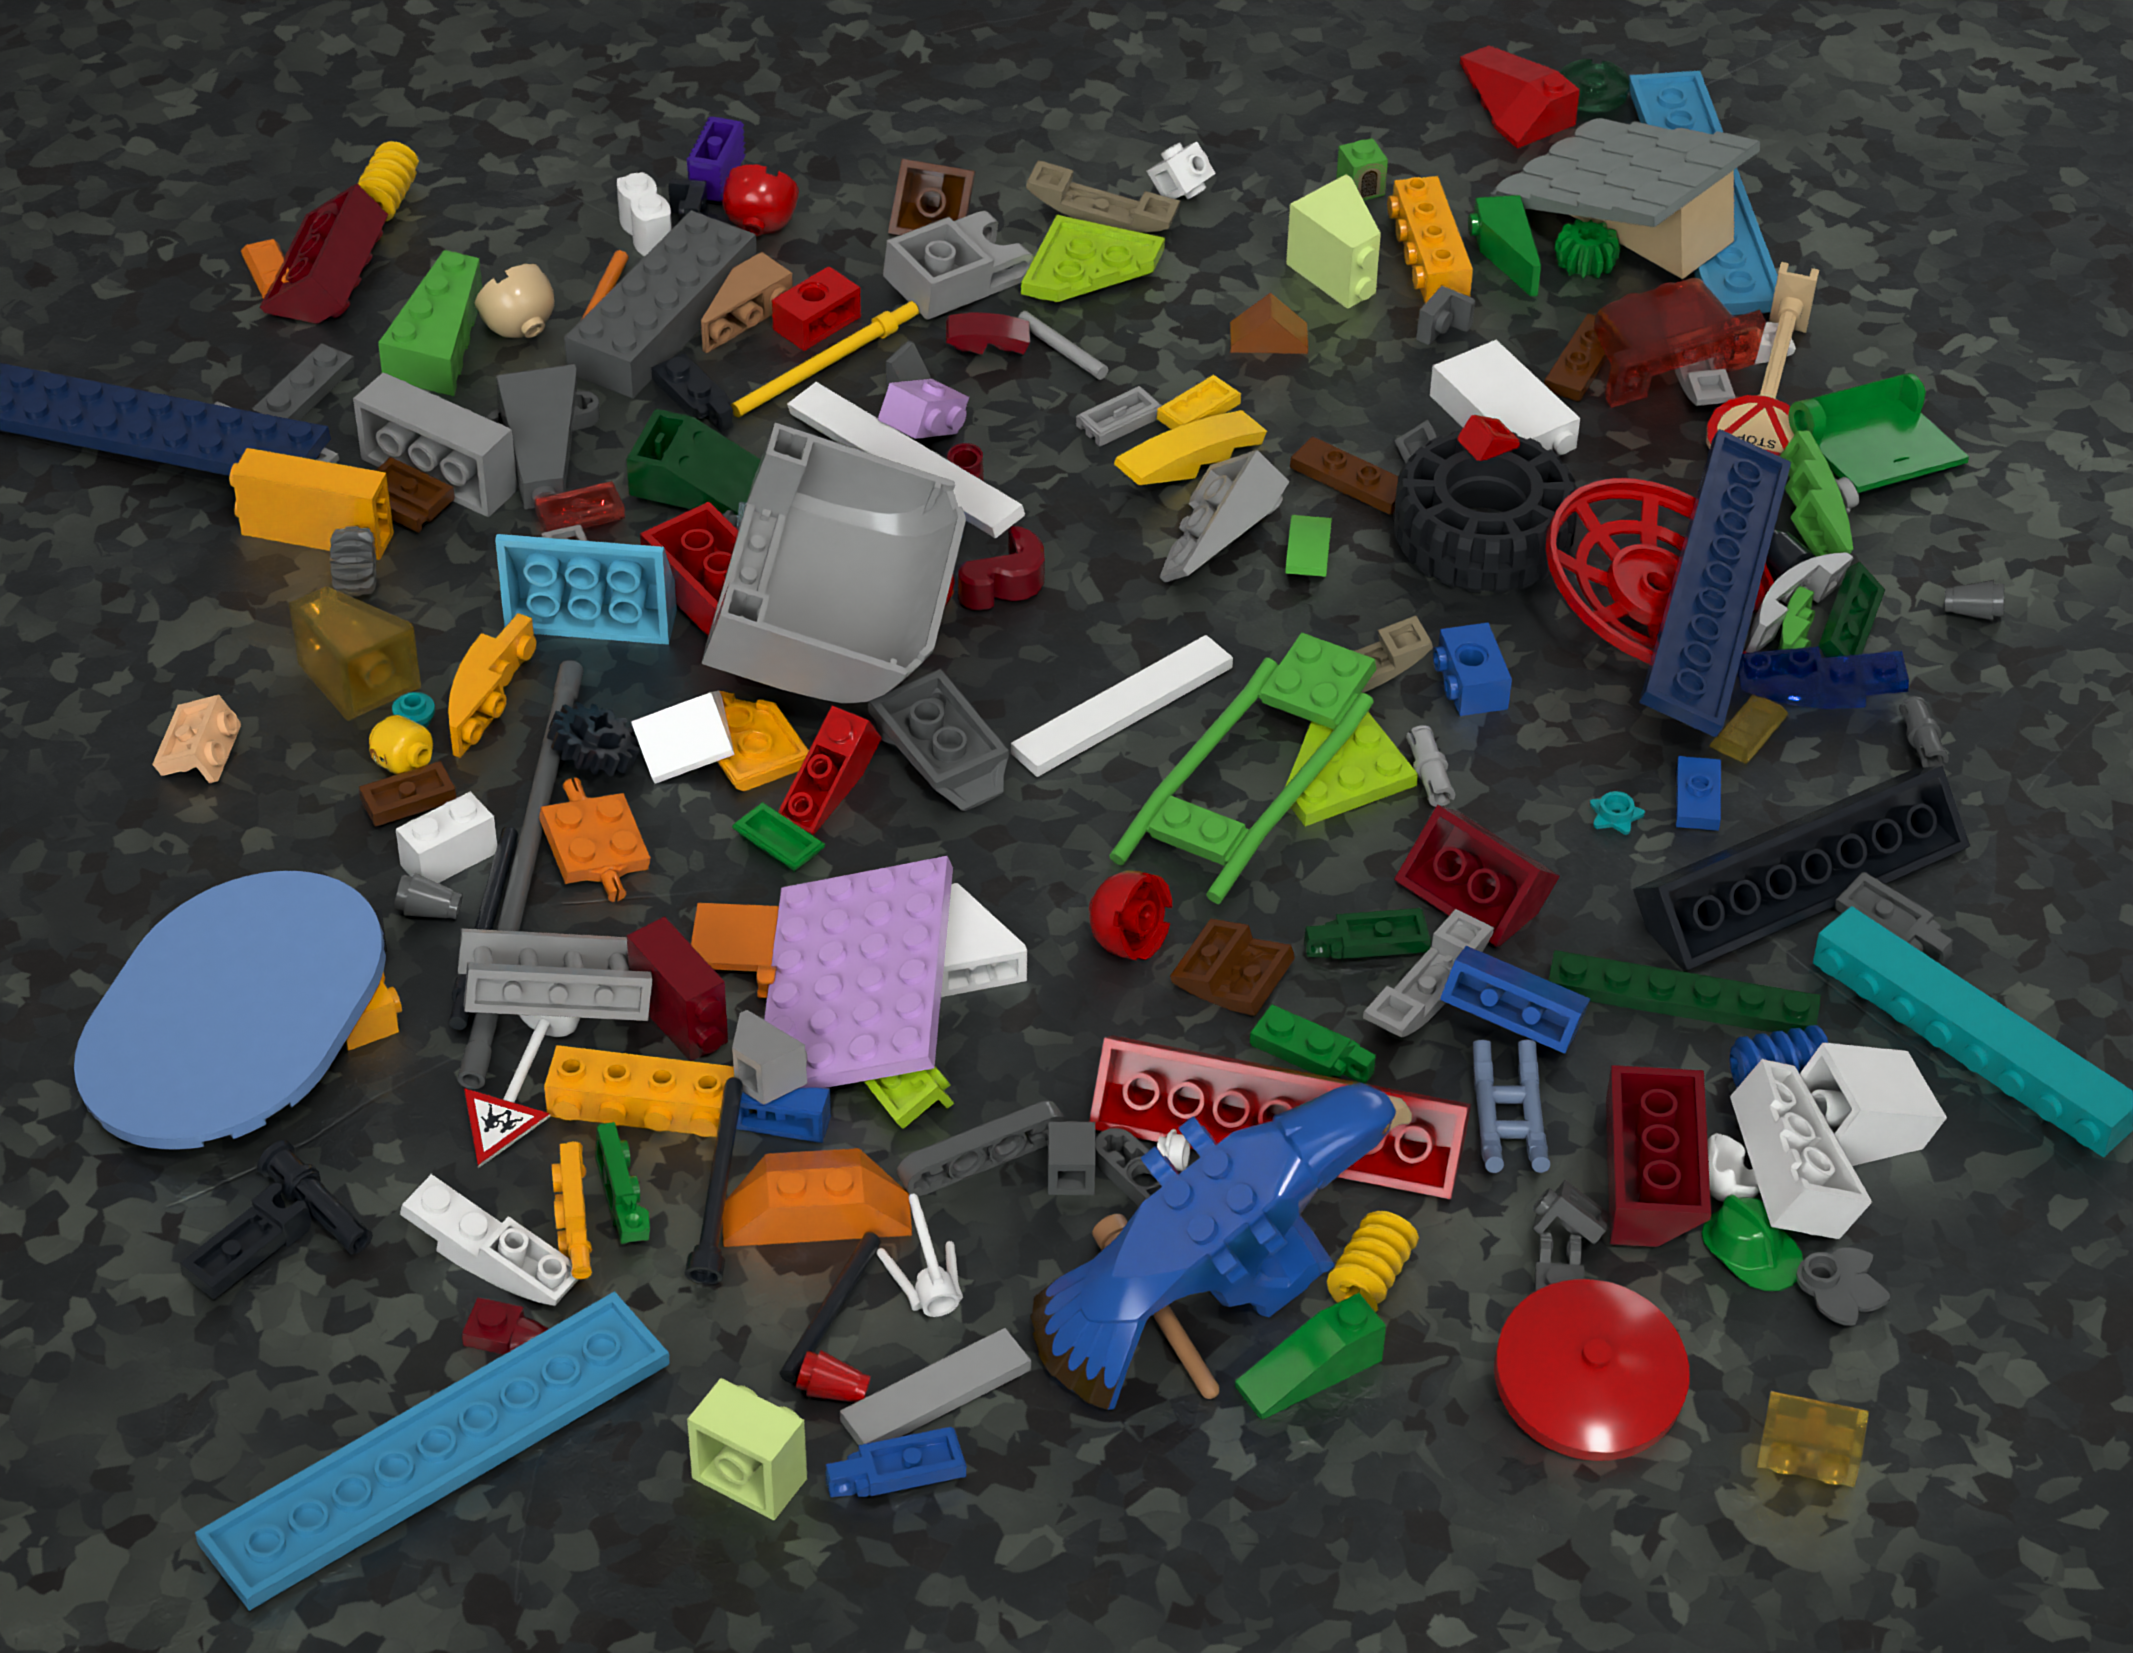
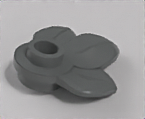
M1844 1247L1838 1248L1831 1254L1825 1252L1812 1253L1799 1264L1796 1279L1801 1289L1814 1296L1819 1311L1836 1323L1856 1325L1859 1311L1869 1312L1877 1310L1887 1304L1891 1298L1890 1293L1866 1273L1872 1264L1873 1254L1861 1249Z

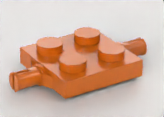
M574 778L573 782L572 779H568L564 782L563 789L567 794L569 802L542 806L539 814V820L565 884L585 880L602 882L609 901L615 902L616 898L617 901H620L626 896V890L623 888L620 877L627 873L648 870L651 859L624 793L588 798L578 778Z

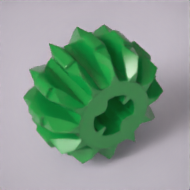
M1592 218L1589 222H1582L1576 219L1574 224H1564L1555 242L1558 267L1567 269L1568 275L1580 274L1583 279L1589 275L1599 279L1601 273H1611L1620 252L1616 230L1607 229L1606 222L1593 223Z

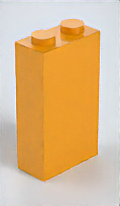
M246 448L240 461L234 463L231 468L229 480L231 487H234L236 496L234 512L235 516L239 517L242 535L330 551V538L335 529L359 526V528H369L373 533L376 560H380L394 534L385 472Z

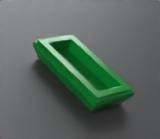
M763 802L732 825V828L742 837L794 872L818 855L825 847V843Z

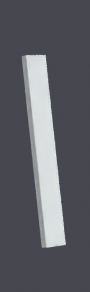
M817 382L787 403L791 415L839 444L954 481L955 488L953 491L958 507L963 508L966 521L994 538H997L1025 516L1023 506L1019 502L895 428L879 421L878 418Z

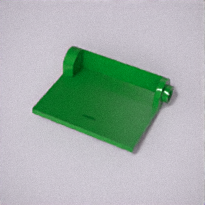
M1905 373L1793 403L1789 409L1788 419L1793 434L1795 435L1797 431H1810L1827 460L1830 469L1839 478L1847 477L1854 484L1857 493L1966 464L1969 460V456L1921 413L1926 390L1922 381L1913 373Z

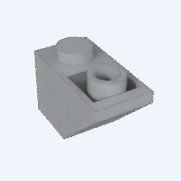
M748 1010L741 1012L732 1052L734 1077L742 1081L743 1092L765 1105L806 1085L807 1052L805 1044Z

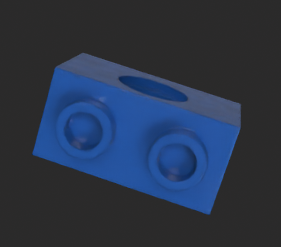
M1489 623L1440 629L1439 645L1433 648V662L1436 671H1442L1446 697L1449 701H1454L1459 716L1507 710L1509 707L1512 678Z

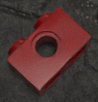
M830 266L772 299L773 330L803 351H806L861 317L860 287Z

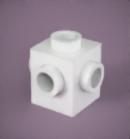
M1197 141L1184 148L1180 142L1161 153L1164 160L1147 170L1160 195L1172 199L1185 195L1187 199L1195 196L1206 189L1203 182L1216 174L1209 163L1207 155L1202 151Z

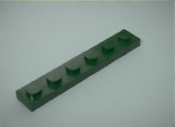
M1554 950L1548 980L1590 998V1002L1766 1032L1783 1031L1786 1034L1791 1028H1800L1804 1031L1807 1026L1817 1025L1821 995L1557 950Z

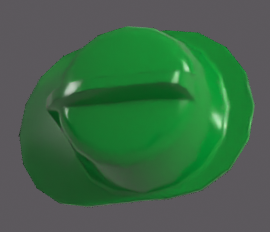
M1733 1194L1728 1195L1724 1199L1722 1208L1713 1213L1710 1220L1704 1223L1702 1237L1706 1247L1740 1280L1750 1287L1763 1291H1781L1793 1286L1797 1281L1798 1266L1803 1261L1802 1252L1797 1244L1783 1229L1771 1227L1763 1201L1751 1197L1738 1198Z

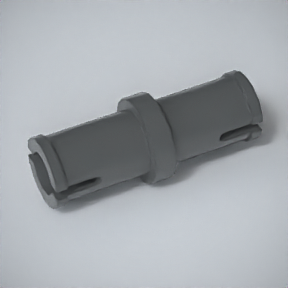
M1920 696L1906 698L1904 700L1906 706L1900 704L1899 711L1908 727L1906 736L1910 745L1917 749L1923 767L1943 765L1944 768L1945 766L1942 761L1948 763L1949 756L1940 740L1942 731L1938 722L1931 718L1924 698Z

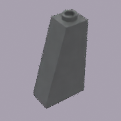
M575 364L496 375L497 402L502 422L505 427L512 429L517 483L524 509L545 508L551 505L564 504L577 400Z

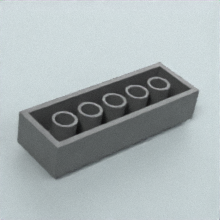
M690 211L564 337L567 365L575 364L578 378L634 398L653 379L651 367L673 358L701 329L703 316L732 268L757 255L756 234Z

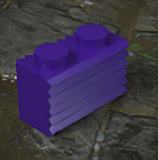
M709 117L707 118L708 122H705L701 135H698L694 148L691 149V153L687 157L688 180L706 181L708 201L723 200L726 177H729V173L733 168L741 165L745 157V148L743 147L745 137L743 136L744 130L742 129L744 124L741 121Z

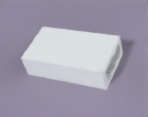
M1497 340L1433 365L1430 396L1462 427L1465 426L1471 415L1496 418L1511 432H1515L1518 436L1525 439L1530 437L1540 442L1543 448L1546 450L1551 449L1558 456L1577 448L1580 418Z

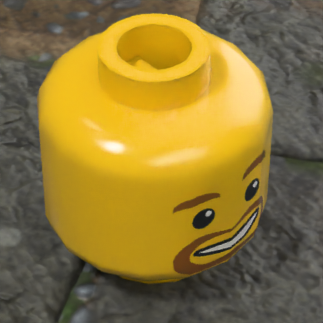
M400 715L389 716L376 724L369 736L371 758L378 766L396 775L426 766L431 760L433 751L431 733L424 726L407 717Z

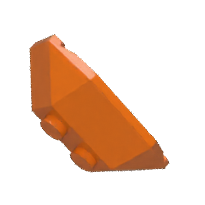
M860 1148L765 1154L725 1200L722 1218L724 1247L862 1239L866 1232H872L879 1238L912 1236L909 1193Z

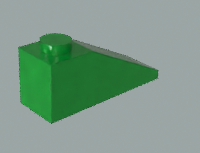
M1521 196L1476 198L1474 213H1469L1468 231L1470 236H1475L1479 251L1529 296H1538L1541 264Z
M1357 1293L1318 1312L1235 1381V1388L1262 1421L1381 1362L1383 1359L1386 1325L1362 1295Z

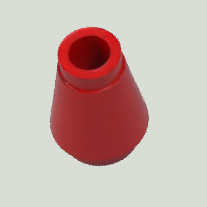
M820 1350L819 1354L807 1351L796 1388L807 1391V1397L858 1402L865 1398L871 1376L863 1374L858 1369Z

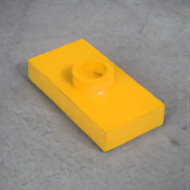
M1212 375L1157 409V420L1172 430L1206 417L1224 414L1241 404V393L1217 376Z

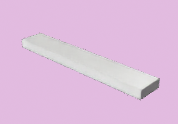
M1205 635L1011 743V754L1038 777L1228 671L1233 666V657Z

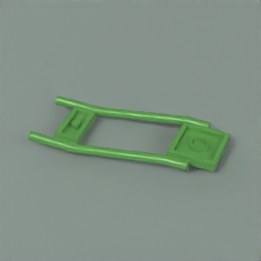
M1302 632L1279 665L1273 659L1265 658L1239 695L1153 791L1110 853V859L1118 865H1124L1145 833L1148 832L1154 839L1223 865L1224 868L1206 893L1209 900L1220 904L1264 838L1350 738L1374 703L1370 695L1361 692L1376 671L1375 659ZM1257 698L1262 699L1264 704L1334 729L1250 829H1247L1244 823L1172 796Z

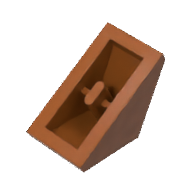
M1270 292L1230 322L1231 352L1308 354L1307 323Z

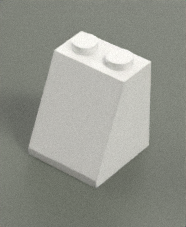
M1822 1043L1800 1073L1852 1166L1924 1149L1947 1118L1908 1051Z

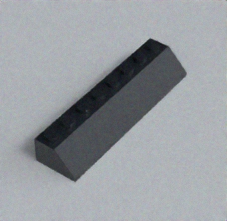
M1943 765L1914 768L1633 889L1647 931L1684 971L1836 906V899L1862 872H1866L1886 884L1970 847V843Z

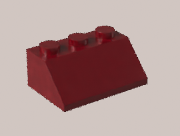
M1437 804L1394 880L1449 916L1457 909L1494 927L1489 942L1500 947L1539 913L1560 876L1459 811Z

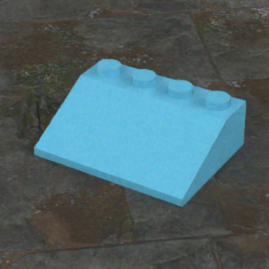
M504 534L496 535L495 542L504 628L517 613L532 618L534 634L669 645L677 607L675 580L664 547Z

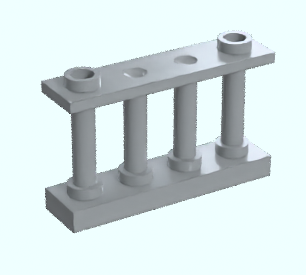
M461 928L457 971L458 974H466L463 1003L465 1012L648 1021L652 975L651 972L629 971L626 937Z

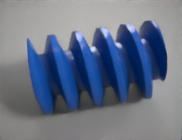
M1810 1025L1804 1031L1800 1028H1791L1787 1034L1783 1031H1773L1769 1037L1765 1033L1756 1034L1752 1040L1748 1036L1738 1037L1730 1051V1069L1736 1089L1761 1059L1795 1066L1800 1074L1820 1045L1828 1043L1825 1033L1819 1026Z

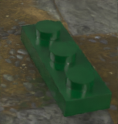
M1861 562L1847 568L1818 645L1824 656L1833 662L1843 674L1857 669L1886 590Z

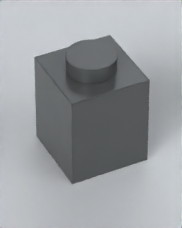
M1049 1122L1048 1195H1094L1095 1122Z

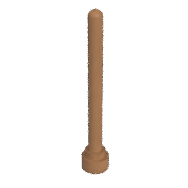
M1109 1215L1094 1227L1092 1236L1101 1251L1117 1238L1128 1223L1124 1215ZM1165 1306L1154 1313L1153 1317L1202 1396L1206 1399L1215 1398L1219 1394L1218 1383L1170 1306Z

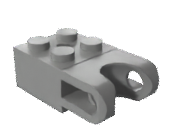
M980 211L956 221L948 217L887 240L883 277L909 302L913 301L917 305L919 312L928 320L1020 284L1034 256L1020 243L1004 246L995 244L999 222L987 211Z

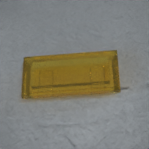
M1754 693L1720 731L1718 736L1714 738L1710 743V747L1747 764L1788 716V712L1783 706Z

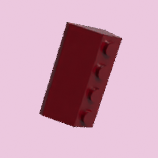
M357 183L307 213L284 257V262L278 270L274 282L270 285L259 308L264 313L316 324L330 316L333 318L340 316L350 305L348 298L361 281L359 275L363 267L369 263L373 256L370 252L374 244L380 240L384 233L382 227L388 214ZM288 267L289 271L286 275V280L288 282L283 283L281 279L283 275L286 274V269Z
M1611 1065L1606 1097L1610 1244L1658 1247L1709 1221L1711 1218L1704 1070Z

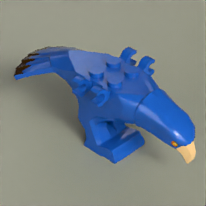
M1363 1083L1342 1086L1307 1103L1274 1115L1270 1122L1234 1131L1218 1144L1208 1130L1201 1126L1198 1120L1192 1116L1179 1127V1130L1200 1158L1179 1174L1166 1155L1163 1156L1156 1146L1144 1154L1141 1160L1162 1188L1142 1202L1117 1238L1093 1260L1062 1275L1034 1296L1033 1312L1030 1315L1035 1330L1032 1334L1039 1350L1038 1355L1049 1373L1060 1380L1069 1390L1076 1392L1088 1404H1093L1107 1410L1115 1409L1128 1367L1147 1319L1168 1304L1187 1295L1210 1291L1221 1305L1231 1307L1250 1303L1258 1314L1265 1317L1272 1316L1305 1291L1320 1275L1328 1272L1335 1266V1263L1315 1233L1300 1214L1318 1190L1323 1189L1344 1170L1375 1148L1390 1130L1398 1125L1411 1122L1412 1113L1406 1103L1401 1098L1386 1095L1383 1091Z

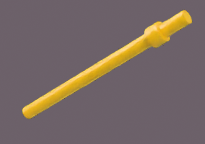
M910 301L891 313L884 311L872 319L870 325L730 405L733 408L732 413L739 418L876 338L884 339L895 333L899 325L919 314L917 305Z

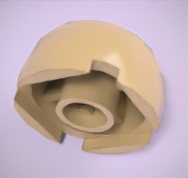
M522 264L506 270L508 278L498 284L494 278L490 280L478 293L474 302L483 322L492 331L504 338H521L524 336L531 338L538 335L545 328V323L549 320L554 309L553 289L546 275L536 264Z

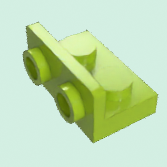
M936 1066L933 1069L864 1081L902 1129L908 1126L937 1100L947 1109L954 1104L953 1100L945 1092L951 1084Z

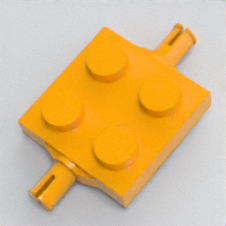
M572 1141L560 1144L561 1163L552 1164L554 1192H563L562 1194H555L556 1229L566 1228V1230L557 1231L559 1252L571 1259L572 1276L576 1279H586L592 1274L590 1266L592 1245L587 1240L582 1178L586 1175V1167L583 1165L582 1144Z

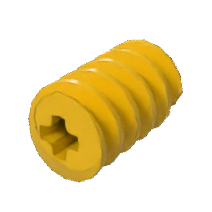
M394 141L382 143L377 147L357 183L388 214L385 222L394 217L396 210L399 208L401 201L416 177V168L419 163L415 152L408 146Z
M1387 1211L1370 1212L1361 1220L1359 1228L1353 1233L1351 1241L1345 1246L1343 1254L1338 1258L1335 1267L1328 1274L1327 1287L1335 1302L1338 1303L1360 1293L1375 1312L1378 1311L1377 1304L1385 1300L1388 1289L1394 1285L1395 1277L1403 1269V1263L1410 1258L1411 1250L1418 1244V1233L1410 1222L1399 1215Z

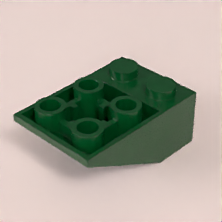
M655 409L626 458L629 495L688 509H694L710 502L721 514H725L727 510L733 511L734 515L741 516L742 520L761 459L692 416Z

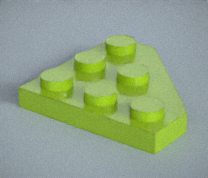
M1056 215L1021 282V294L1041 300L1060 302L1152 273L1164 251L1165 238Z
M1367 712L1350 738L1290 808L1306 827L1417 786L1418 773L1371 714ZM1311 721L1286 786L1334 729Z

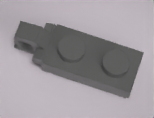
M1862 872L1836 899V910L1843 913L1853 906L1941 965L1953 955V939L1941 932L1942 927L1934 921L1933 913L1866 872Z

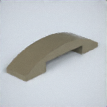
M1039 160L1026 184V188L1037 198L1067 216L1135 232H1155L1169 229L1180 206L1179 200L1144 191L1140 201L1077 184L1072 182L1074 170Z
M1416 615L1379 629V642L1355 651L1374 658L1376 663V671L1361 693L1369 691L1398 676L1433 649L1432 642Z

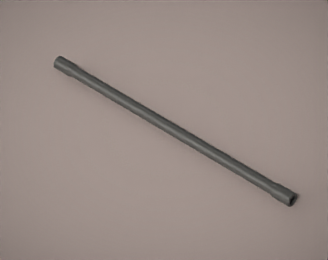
M567 660L559 665L553 689L554 698L496 930L519 931L543 834V827L539 820L540 808L550 805L562 751L552 750L551 745L553 741L547 738V734L555 711H561L562 706L565 704L573 708L574 702L578 698L584 669L576 661ZM476 1013L469 1043L465 1046L458 1074V1082L466 1088L479 1089L485 1084L492 1055L491 1045L499 1016L497 1013Z

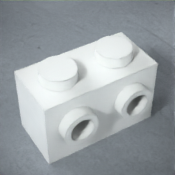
M471 791L396 828L400 865L410 876L413 877L417 873L436 883H440L495 855L497 848L494 816Z

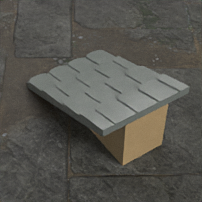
M1597 118L1578 127L1572 137L1555 143L1546 155L1528 162L1524 166V170L1519 174H1514L1501 181L1496 190L1491 193V197L1520 195L1523 206L1526 209L1568 214L1582 222H1589L1591 218L1593 223L1606 222L1607 229L1616 230L1620 244L1683 279L1734 242V169L1760 151V141L1719 131L1712 135L1685 128L1670 130L1635 121L1629 125Z

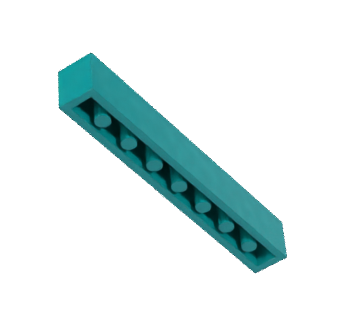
M1853 906L1849 907L1819 932L1813 964L1821 968L1824 973L1833 976L1855 991L1860 997L1867 999L1891 1015L1896 1021L1903 1023L1927 1039L1933 1046L1942 1049L1963 1063L1969 1070L1978 1073L1999 1087L2005 1094L2015 1098L2036 1112L2041 1118L2051 1122L2075 1138L2081 1145L2090 1148L2104 1158L2133 1131V1090Z

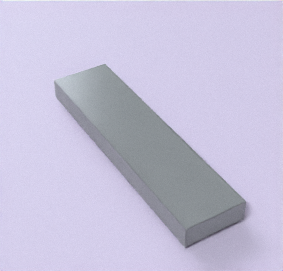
M1003 1328L840 1410V1422L858 1445L901 1437L1031 1371V1359L1007 1329Z

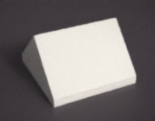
M719 691L704 694L631 721L655 784L735 755L724 704Z

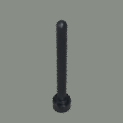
M731 1077L725 1082L699 1245L694 1247L693 1252L687 1256L685 1276L690 1281L698 1284L714 1285L720 1283L723 1279L725 1259L721 1256L722 1251L718 1248L743 1091V1083L737 1077Z

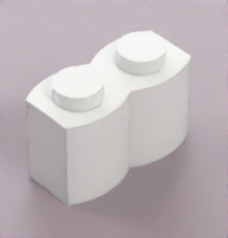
M640 172L618 178L617 193L620 224L627 233L633 235V244L636 250L643 256H646L672 230L671 209L669 203L657 194L654 180L649 175Z

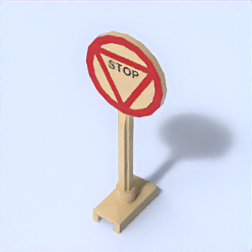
M1781 262L1769 322L1779 324L1761 393L1758 396L1746 395L1730 399L1715 409L1707 423L1706 443L1709 449L1712 439L1719 429L1777 456L1781 455L1794 437L1788 419L1790 406L1777 400L1776 395L1793 330L1804 333L1807 331L1819 274L1818 269L1812 268L1809 277L1787 272L1789 263Z

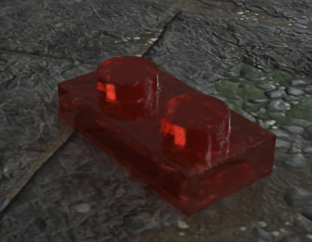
M613 481L535 499L536 513L545 532L580 524L583 529L625 519L624 505Z

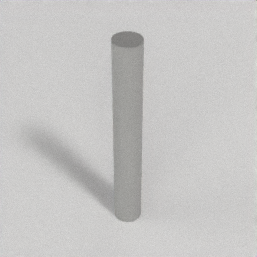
M1023 311L1018 316L1020 319L1029 321L1030 333L1097 379L1101 380L1107 375L1108 367L1029 312Z

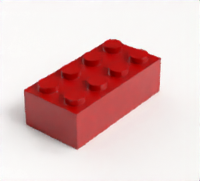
M710 502L640 533L641 545L664 547L675 580L676 604L707 636L710 633L739 531Z

